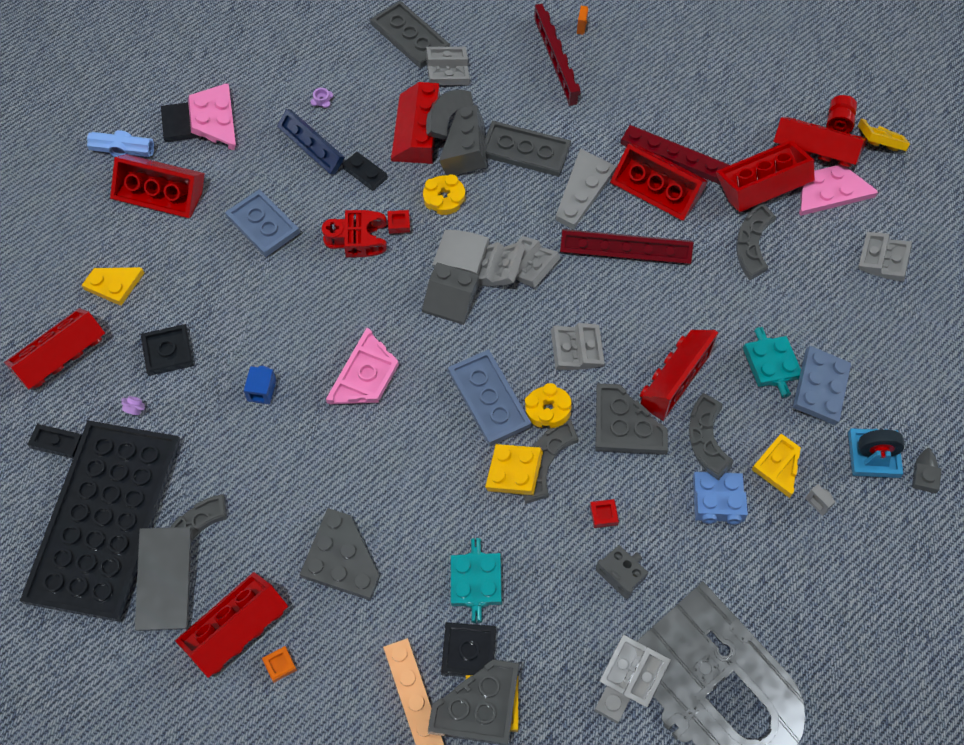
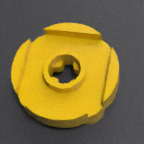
M453 174L428 179L423 189L424 204L429 210H435L440 215L455 213L465 202V188L457 176ZM443 192L448 193L446 198L439 194Z
M547 383L544 387L532 391L525 398L526 414L531 423L537 427L542 428V425L550 426V428L559 427L570 418L572 410L571 398L563 389L558 388L553 383ZM550 404L553 406V409H544V406Z

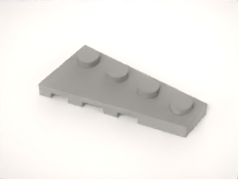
M580 149L555 220L574 230L611 179L617 166Z

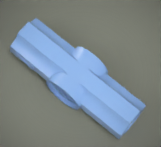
M117 130L114 134L92 132L87 136V147L89 150L109 152L114 157L125 154L150 157L154 153L153 139L133 137L126 131Z

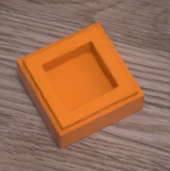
M581 5L577 34L583 35L585 33L588 6Z
M286 646L262 658L273 683L297 671Z

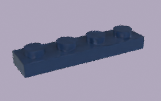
M286 109L277 127L329 174L335 175L345 157L296 113Z

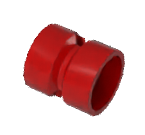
M839 95L831 100L826 124L827 128L850 133L853 130L857 111V101L853 97Z

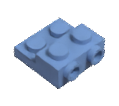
M694 472L695 520L707 524L726 521L728 524L733 525L745 521L748 512L746 492H744L743 473H724L718 480L708 472Z

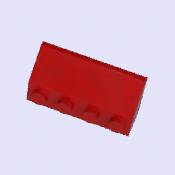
M418 82L400 94L391 154L392 162L433 164L436 137L427 135L426 120L432 104L440 97L439 83Z
M781 117L773 142L780 145L791 140L809 156L811 153L819 155V159L831 161V158L840 160V165L851 167L852 164H858L867 138L790 117Z
M790 140L716 171V175L728 202L741 212L815 181L814 159Z
M631 143L627 145L610 183L684 221L699 201L708 180L636 143Z
M128 154L114 157L110 199L191 218L203 192L205 173Z
M79 308L10 357L4 364L27 389L32 387L36 389L45 382L44 378L49 374L55 375L65 367L64 363L70 359L74 361L84 353L82 350L89 345L93 347L98 344L105 332L89 311Z
M690 330L686 337L682 335L676 344V351L674 353L670 352L664 361L666 365L663 369L658 368L652 377V384L650 386L646 385L641 391L639 397L642 400L640 404L652 415L664 421L710 357L719 332L716 330Z
M253 572L179 636L175 642L204 675L209 678L211 675L218 673L230 658L241 653L249 641L260 636L264 628L272 621L280 618L284 610L289 606L270 583Z

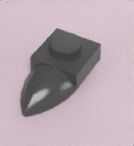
M930 448L925 449L916 460L912 488L936 494L940 490L942 468H938L936 457Z

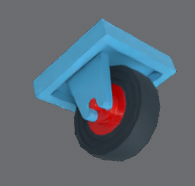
M850 428L848 439L852 476L902 477L901 452L904 451L905 443L903 435L898 430Z

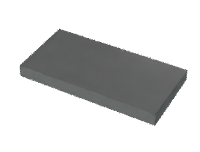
M398 1L370 19V24L420 69L427 65L426 47H450V44L402 1Z
M492 121L485 137L486 158L559 177L571 146V140Z
M191 527L142 528L139 530L135 613L136 631L188 629Z

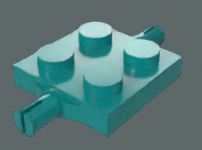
M758 327L754 330L758 341L745 343L743 346V351L758 387L767 385L778 386L781 397H788L791 395L787 383L799 380L801 372L799 363L787 336L767 338L764 328Z
M472 538L471 553L451 555V606L472 608L471 622L476 623L477 614V621L481 623L482 608L488 605H502L501 554L481 552V539L476 538L475 541V538Z

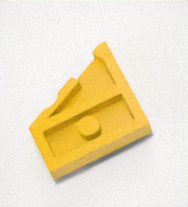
M780 434L755 463L752 470L790 498L794 493V482L798 469L797 462L801 447L783 434Z

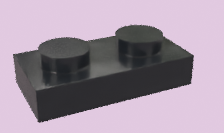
M355 152L342 163L343 169L372 191L388 179L387 173L359 152Z
M37 424L27 445L30 449L74 458L82 434Z

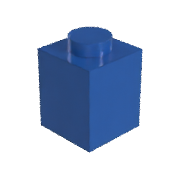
M250 366L244 387V393L248 402L271 403L276 384L273 369L266 366Z

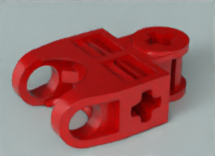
M345 210V219H328L322 224L323 242L330 249L345 248L346 257L380 255L386 251L387 242L370 233L384 228L387 225V218L384 214L376 211Z

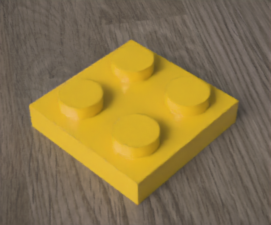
M496 444L485 486L487 491L534 495L543 455L542 449L540 447Z

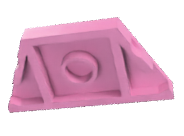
M223 84L189 95L188 105L191 133L200 137H206L214 143L217 140L228 144V149L235 150L236 143L229 84Z
M836 165L815 170V181L801 186L799 214L802 216L875 198L878 192L846 166Z
M366 328L329 392L326 398L328 404L378 403L399 366L398 360L386 350L381 341L379 342L373 336L369 328Z

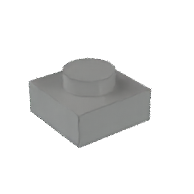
M819 484L813 487L805 498L822 516L829 512L836 502L831 493L823 489Z
M606 686L594 711L618 724L630 698Z

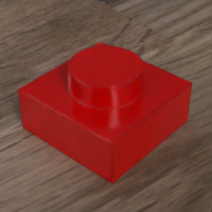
M409 210L387 211L389 234L410 233Z
M614 499L590 502L594 528L618 525L619 520Z

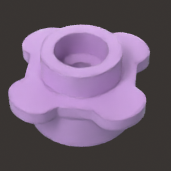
M317 88L313 92V99L310 101L311 105H318L323 108L329 107L333 93L325 88Z
M128 396V398H122L121 400L123 405L122 411L126 413L140 415L141 410H145V404L142 403L140 398Z

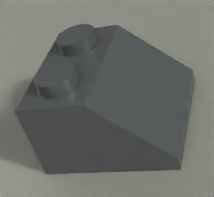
M437 262L428 282L422 312L464 325L479 290V275Z

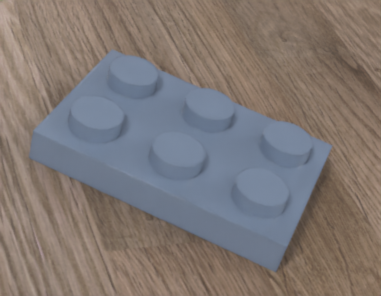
M260 189L225 212L226 217L265 257L300 234L299 228Z
M809 346L806 348L793 408L833 425L839 423L851 363L815 347Z

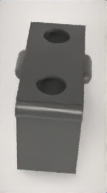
M620 545L603 560L599 559L595 568L626 599H629L632 591L645 580L648 571L638 563L642 559L641 555L636 552L631 556Z

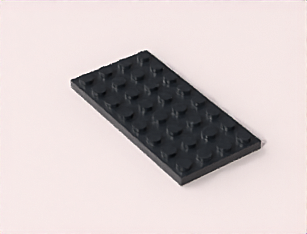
M87 420L20 602L27 605L120 622L138 569L139 530L152 527L181 441L179 436Z

